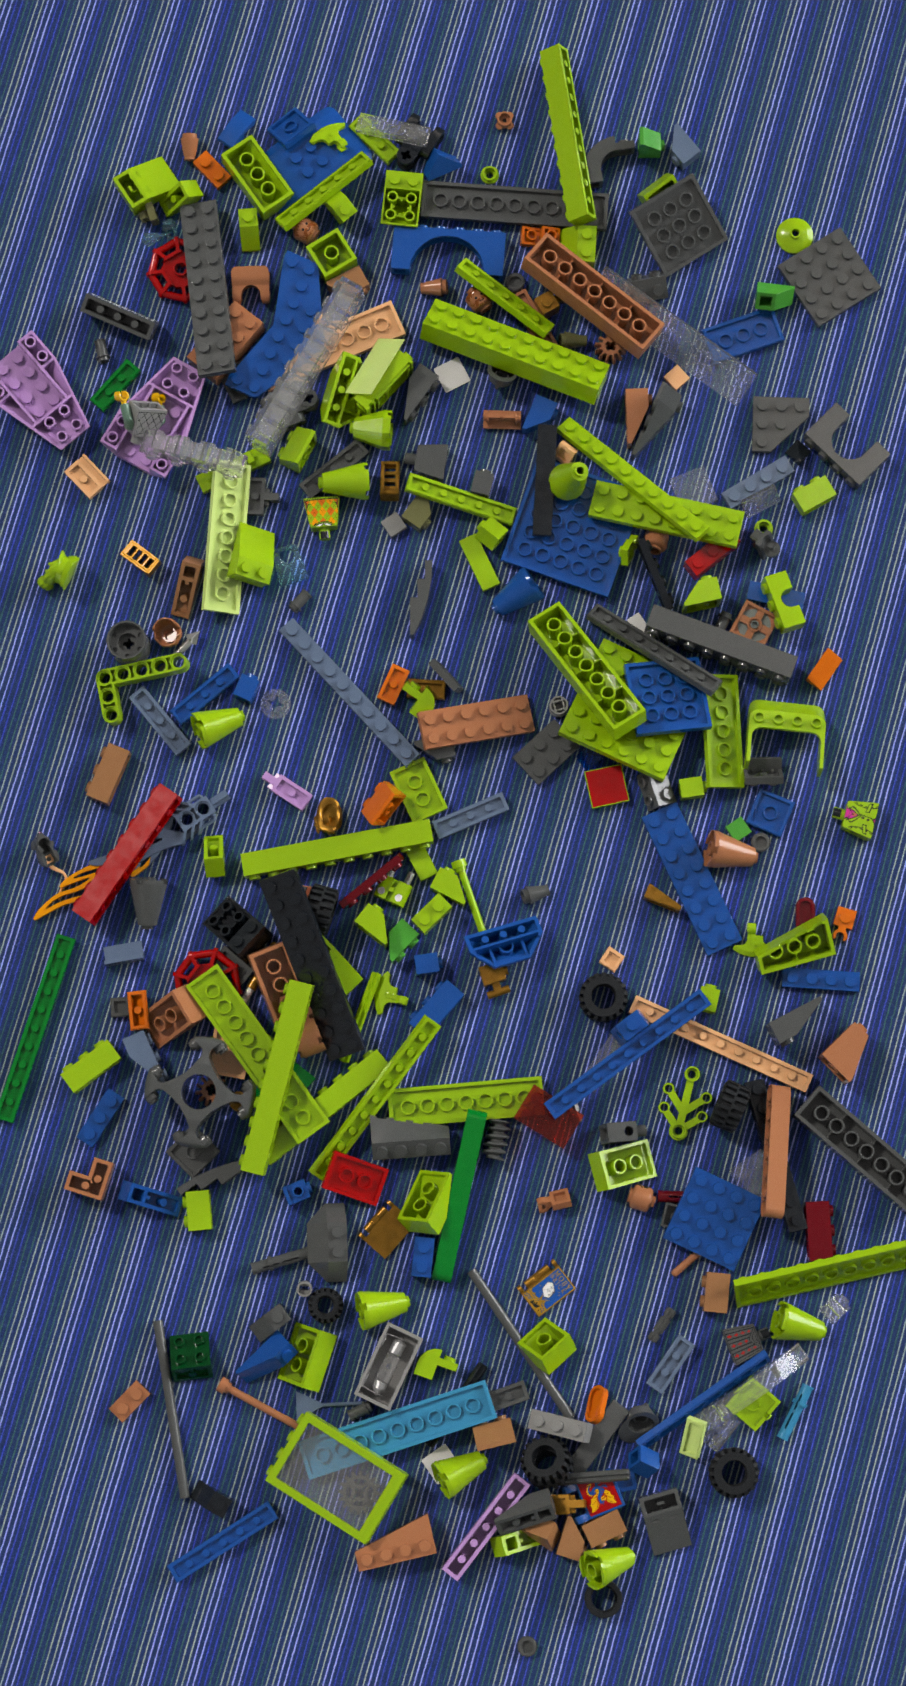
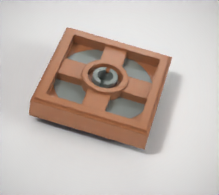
M746 599L729 632L766 645L775 628L774 614Z

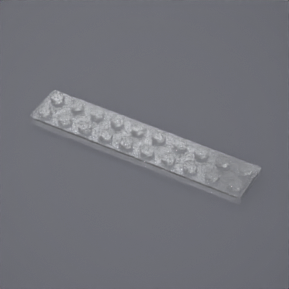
M607 266L604 267L601 275L665 323L661 334L651 346L737 406L759 374Z

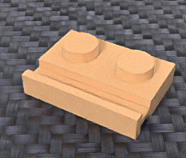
M85 454L64 471L66 476L90 500L106 484L110 483V480Z

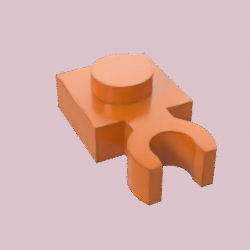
M841 906L837 907L833 925L838 928L833 932L832 939L836 938L837 933H841L843 935L842 942L846 941V929L852 930L857 911Z

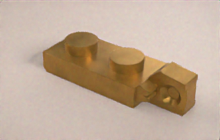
M551 1495L554 1500L556 1515H569L576 1513V1508H586V1500H575V1495Z

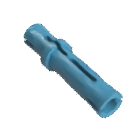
M802 1383L776 1436L788 1442L803 1409L807 1407L806 1403L814 1388Z

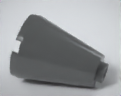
M155 877L129 878L137 924L142 926L141 929H153V926H156L158 923L168 879L160 878V880H156Z

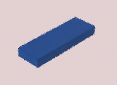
M750 580L746 599L767 605L768 599L761 591V583ZM791 590L789 594L781 596V599L786 606L800 605L802 610L806 593Z

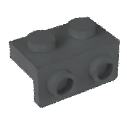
M660 270L650 271L648 275L633 274L631 278L626 279L630 297L638 303L668 298L666 275L661 273Z
M750 757L748 770L744 769L743 759L745 785L758 786L759 784L776 786L783 784L784 776L781 757Z
M643 773L637 775L638 785L648 811H653L659 807L668 806L676 802L667 774L663 782Z

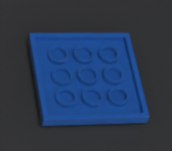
M699 657L687 658L700 666ZM654 661L624 664L626 685L646 709L647 721L635 728L636 737L710 730L712 728L706 693Z
M695 1166L662 1237L734 1271L761 1214V1197Z

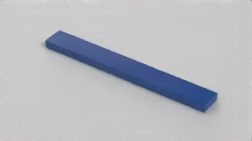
M762 1350L639 1437L635 1440L638 1446L641 1444L649 1448L684 1423L689 1415L694 1416L770 1362L766 1351Z

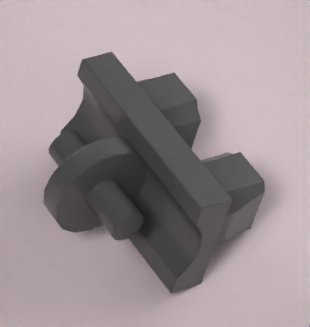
M756 529L751 534L750 539L754 542L753 548L758 551L759 557L762 560H765L766 556L774 558L779 555L780 546L774 541L769 530L766 529L763 533Z

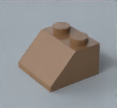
M500 1415L494 1419L495 1421L472 1426L477 1451L516 1442L511 1418H506V1415Z

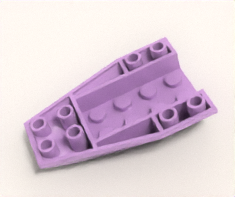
M31 330L17 341L19 346L0 360V408L62 451L90 428V425L56 357Z
M173 357L130 399L135 401H151L152 393L164 394L166 396V401L162 405H164L168 412L165 416V423L159 428L156 436L143 437L141 445L133 444L130 441L132 434L124 428L121 409H119L100 442L117 457L147 474L166 478L185 447L206 378L200 379L196 368Z

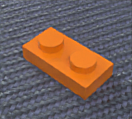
M204 151L192 162L196 169L217 190H220L232 179L231 175L207 151Z
M392 663L377 699L394 706L410 671Z

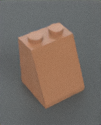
M852 1023L818 1056L821 1062L844 1085L853 1079L869 1036L866 1033L867 1029L861 1023Z

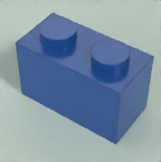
M415 1236L411 1276L431 1278L435 1238Z

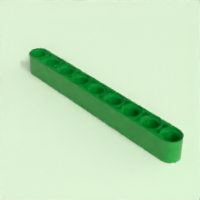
M468 1109L450 1190L447 1219L442 1227L432 1280L451 1283L487 1118L486 1112Z

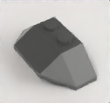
M325 1203L306 1224L307 1261L326 1282H347L348 1245L345 1204Z

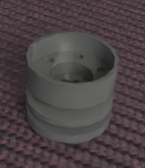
M128 620L118 622L111 627L107 634V648L121 665L147 660L151 651L150 640L142 627L137 623ZM130 643H132L134 646H131V649H128L127 647H129Z

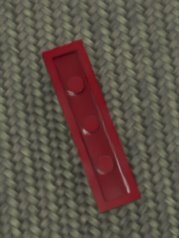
M400 852L340 900L339 904L341 907L345 908L348 905L351 908L358 902L357 897L359 895H367L373 890L372 885L378 882L380 884L388 877L386 874L390 870L395 872L403 865L401 861L404 859Z

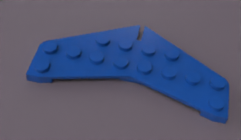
M287 250L283 259L274 324L236 367V372L228 376L225 386L251 398H258L323 351L322 348L308 343L309 340L325 348L319 271L315 262Z

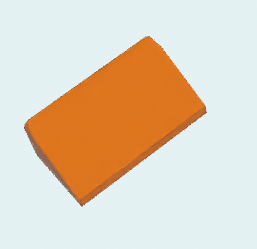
M827 648L805 681L822 691L842 662V659L831 649Z
M146 990L127 992L130 1031L150 1029Z

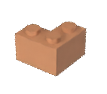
M94 1157L89 1176L70 1170L64 1189L104 1201L116 1164Z

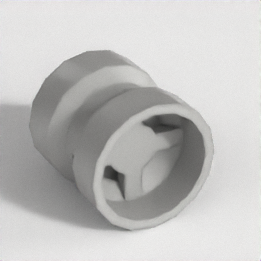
M562 696L553 697L549 704L550 714L556 718L565 716L568 711L567 699Z

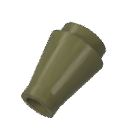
M565 331L559 334V345L568 349L586 347L587 336Z

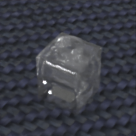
M835 1293L818 1310L831 1324H835L851 1307L848 1305L850 1303L843 1294L839 1296Z

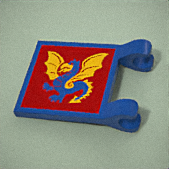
M616 1481L566 1485L562 1488L563 1494L578 1491L580 1499L586 1500V1513L574 1518L576 1525L626 1505Z

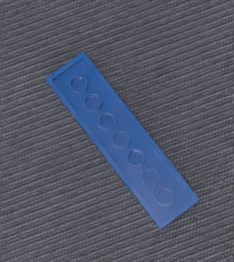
M677 802L642 817L644 826L707 957L742 941L740 933L708 867L703 865L704 858Z

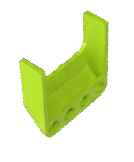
M767 700L752 701L748 708L744 769L748 770L750 763L752 733L757 729H771L816 735L819 738L816 777H820L823 771L826 732L823 709L815 705Z

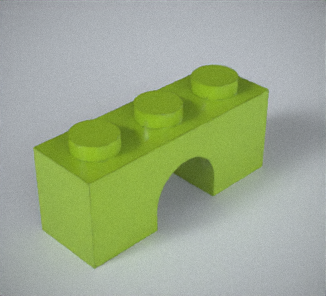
M786 570L765 576L761 582V591L767 596L768 609L770 612H773L775 627L780 630L781 634L803 628L806 623L800 605L789 607L782 602L781 596L789 594L792 589Z

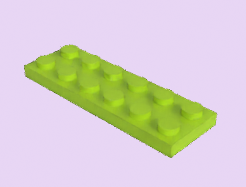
M713 674L722 680V685L712 696L706 694L712 722L710 730H703L707 788L742 789L745 786L738 675Z

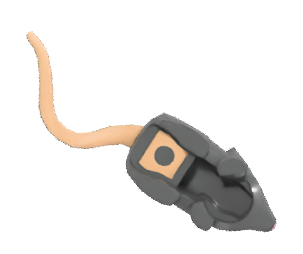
M38 832L31 842V850L36 851L39 864L42 867H49L51 870L63 874L64 879H66V873L53 865L59 861V854L53 848V840H50L42 832Z

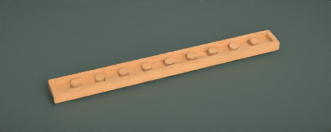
M636 995L628 1013L631 1014L639 1009L648 1022L652 1024L670 1010ZM693 1020L688 1021L673 1032V1034L803 1093H806L812 1080V1074Z

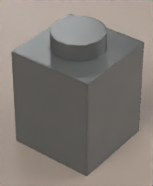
M487 469L476 470L470 492L489 499L494 474Z

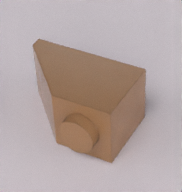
M359 265L326 282L329 292L353 299L365 296L370 290V284Z
M567 1515L556 1554L579 1561L587 1546H584L585 1542L571 1515Z

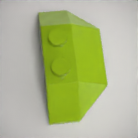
M345 351L341 353L330 372L321 402V422L339 429L360 416L361 410L356 407L357 402L353 399L357 394L345 393L362 366L360 357Z

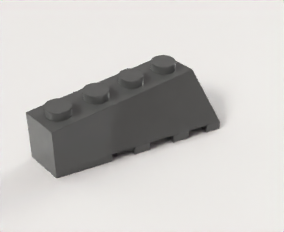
M370 1115L373 1160L451 1154L449 1126L425 1122L418 1124L413 1123L411 1120L404 1122L396 1121L394 1118L386 1117V1119Z

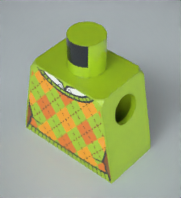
M339 495L303 499L311 532H319L320 541L331 540L330 531L338 529Z

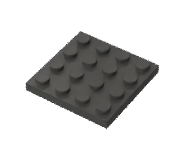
M693 173L628 212L661 273L665 274L666 277L728 240L725 231Z
M840 227L777 266V269L788 285L795 286L794 294L817 328H820L881 289Z

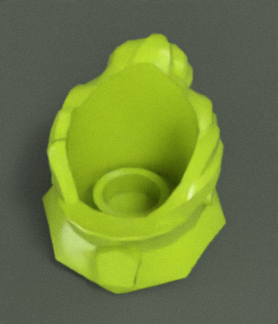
M62 550L58 559L48 563L50 567L45 569V574L38 578V585L42 589L49 591L57 583L65 590L74 575L80 558L73 555L66 556Z

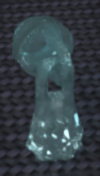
M173 218L162 221L163 225L161 227L164 233H144L142 238L143 244L150 247L164 236L168 240L174 239L178 233L177 225ZM170 229L173 230V233H174V236H173V237L170 236V234L172 233V231H168V230H170Z

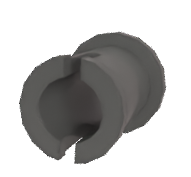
M102 338L94 341L97 354L96 360L99 364H106L110 359L106 340Z
M302 589L299 595L289 602L288 607L297 614L298 611H302L301 608L312 596Z
M722 611L718 614L719 619L715 627L726 630L729 621H732V614Z
M363 1400L362 1404L347 1410V1413L353 1422L366 1414L370 1415L373 1408L369 1401L365 1402Z

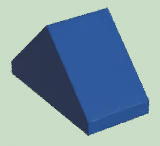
M433 148L422 173H424L428 181H431L461 168L462 164L456 156Z

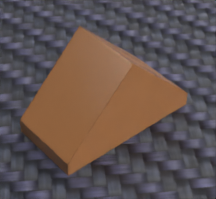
M551 1520L521 1529L522 1532L551 1552H553L561 1536L556 1522Z

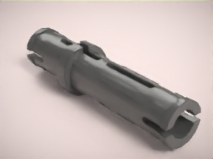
M307 1246L274 1257L270 1255L267 1256V1259L250 1263L253 1275L268 1270L275 1271V1268L307 1259Z

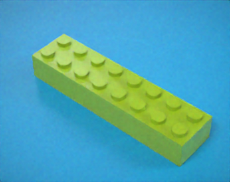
M560 601L528 620L530 634L614 740L619 739L647 721L646 709Z

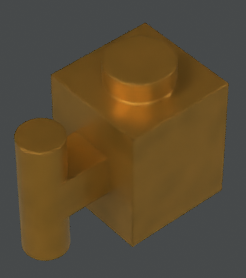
M550 290L534 299V304L538 311L547 319L559 313V304L565 303L556 295L554 296Z
M488 965L478 967L484 988L491 985L493 987V990L486 992L488 999L511 992L509 985L503 987L500 985V982L506 981V975H509L506 966L493 969Z

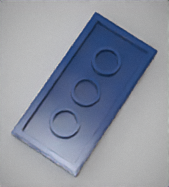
M758 310L701 330L714 365L785 341L775 312L769 310Z

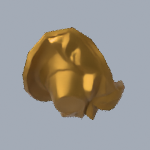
M332 797L322 799L317 808L314 826L318 834L320 831L326 832L328 835L335 834V831L342 825L341 807L339 802Z

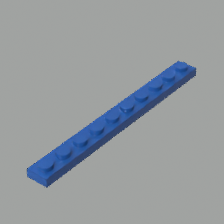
M698 989L546 1101L544 1106L552 1117L557 1119L711 1005L710 1001L701 989Z

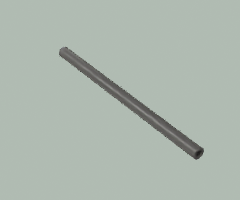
M474 1268L467 1274L563 1416L574 1417V1413L549 1376L539 1369L518 1346L517 1342L522 1339V1336L477 1269Z
M163 1320L153 1321L179 1495L180 1499L190 1497Z

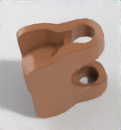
M238 266L232 268L233 302L235 300L241 305L244 291L247 288L253 287L260 291L262 303L270 304V273L266 266Z

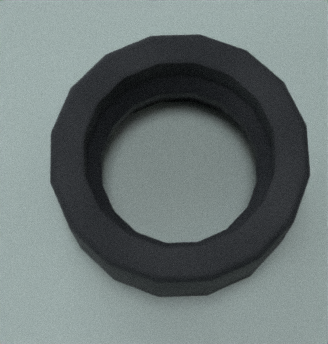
M610 1582L605 1586L610 1588L615 1595V1602L608 1610H599L593 1605L592 1594L594 1590L589 1586L587 1587L584 1601L592 1615L598 1618H608L614 1616L619 1611L622 1605V1594L614 1582Z

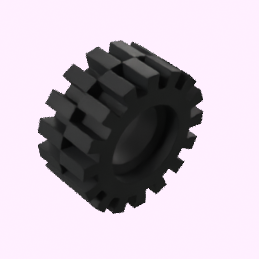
M331 1288L316 1290L308 1301L310 1315L314 1320L321 1323H331L338 1319L344 1307L340 1294ZM322 1298L332 1300L333 1309L331 1312L322 1313L319 1310L318 1303Z

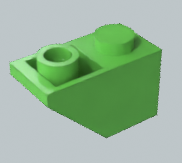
M757 282L755 309L775 311L792 305L795 286Z
M403 918L389 931L390 962L392 964L395 961L399 963L406 955L404 952L409 947L412 949L419 942L417 939L419 933Z

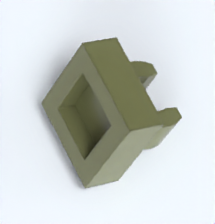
M146 203L147 211L138 213L142 223L150 221L153 226L161 224L153 203Z

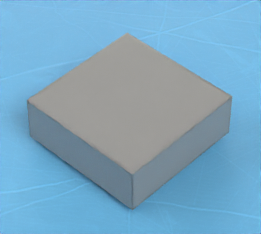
M397 512L381 521V525L391 539L407 529V526Z

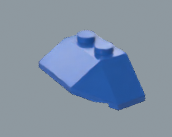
M533 916L467 935L463 939L471 956L491 968L497 969L531 959L543 931L537 917Z

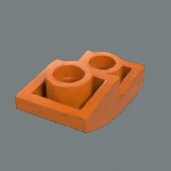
M522 226L520 246L534 247L546 233L560 242V228Z

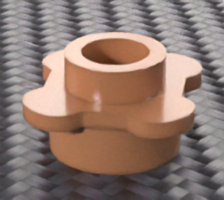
M506 111L497 112L495 115L497 119L496 128L498 130L502 128L513 129V113Z

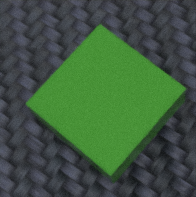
M741 816L725 827L729 835L739 841L752 832Z

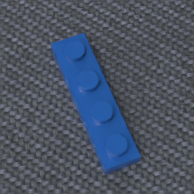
M802 968L782 969L781 987L859 992L860 972Z

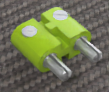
M390 870L387 873L388 877L380 884L378 883L373 895L397 907L404 908L413 888L410 884L415 874L408 872L405 881L402 882L393 878L395 872Z

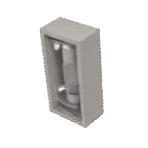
M387 1322L354 1394L390 1411L424 1338Z

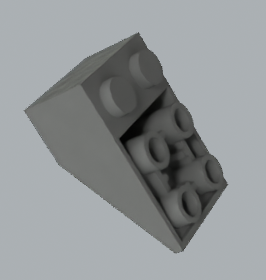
M676 1487L637 1497L654 1556L692 1545Z

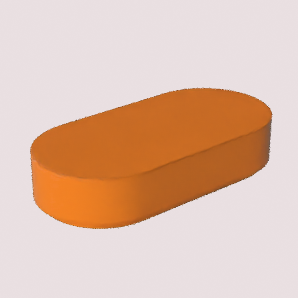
M596 1385L591 1389L585 1411V1419L594 1425L602 1421L608 1399V1390L601 1385Z

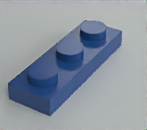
M108 1088L78 1133L77 1138L94 1148L125 1098Z

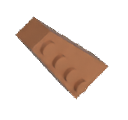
M428 1512L355 1550L359 1572L436 1554L437 1550Z

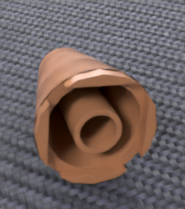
M711 830L705 842V844H708L707 850L703 851L704 866L708 868L752 867L753 864L757 863L758 852H756L754 847L718 830Z

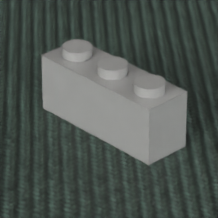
M532 1409L527 1428L589 1443L594 1424Z

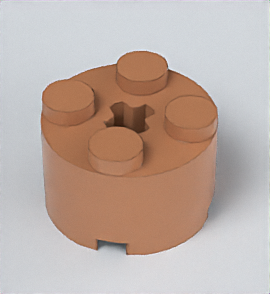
M313 1014L308 1015L305 1021L298 1048L301 1059L327 1050L321 1041L322 1037L314 1017L312 1018Z

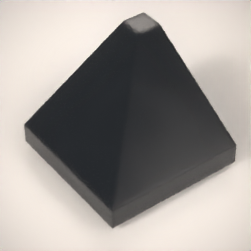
M798 439L785 452L798 466L811 453Z

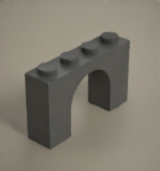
M836 402L804 434L803 439L810 449L814 448L818 452V456L822 461H827L836 474H841L845 478L848 486L854 487L857 490L888 460L890 453L877 441L859 458L845 459L839 456L833 449L832 436L848 420L850 415Z

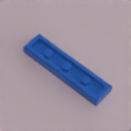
M227 663L172 708L170 713L183 726L190 720L191 713L203 710L236 683L240 676Z

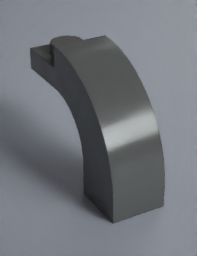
M611 136L599 141L590 149L586 160L591 189L602 188L603 177L601 168L608 159L634 154V140L623 139L615 143V137Z

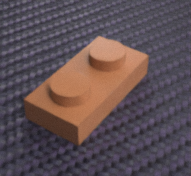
M136 1380L109 1410L123 1423L151 1393Z

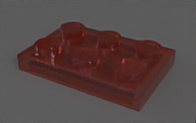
M533 1085L513 1118L564 1149L584 1115L570 1108L557 1119H554L544 1106V1103L553 1096Z

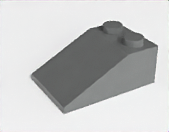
M821 996L769 1022L765 1026L775 1046L781 1045L783 1048L795 1041L793 1037L799 1033L822 1000Z

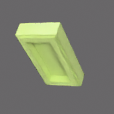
M691 1415L687 1417L679 1453L696 1460L700 1458L708 1422Z

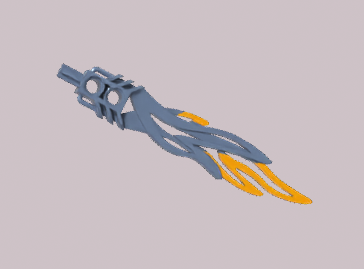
M224 789L210 799L206 795L203 797L198 794L187 802H181L179 804L181 806L174 811L155 839L162 840L150 846L132 872L131 877H136L150 866L160 852L173 847L184 846L189 838L190 841L194 839L195 834L201 835L204 828L216 821V814L218 813L215 809L231 799L226 790ZM202 805L209 807L206 814L199 813V808ZM187 815L193 818L192 823L189 825L183 824V818ZM174 819H176L183 832L171 830ZM107 855L89 861V866L66 878L60 884V888L85 879L88 880L77 887L54 895L36 912L33 919L36 921L60 907L74 903L78 897H81L77 896L66 899L49 907L55 900L83 890L86 884L93 880L95 873L78 878L75 877L98 869L106 861ZM148 859V861L141 867V863Z

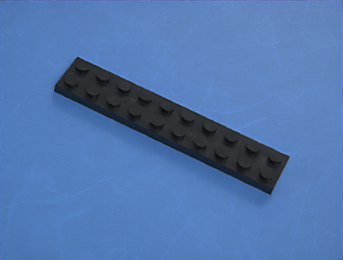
M296 867L260 880V886L297 980L315 986L310 1002L313 1012L312 1018L314 1017L322 1037L321 1041L327 1049L325 1051L329 1062L365 1050L366 1045Z

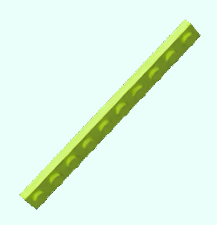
M571 417L557 427L559 435L693 541H699L709 531L708 525Z
M427 1015L422 1017L308 1171L323 1181L333 1151L348 1153L369 1125L370 1115L375 1116L440 1030L441 1026Z

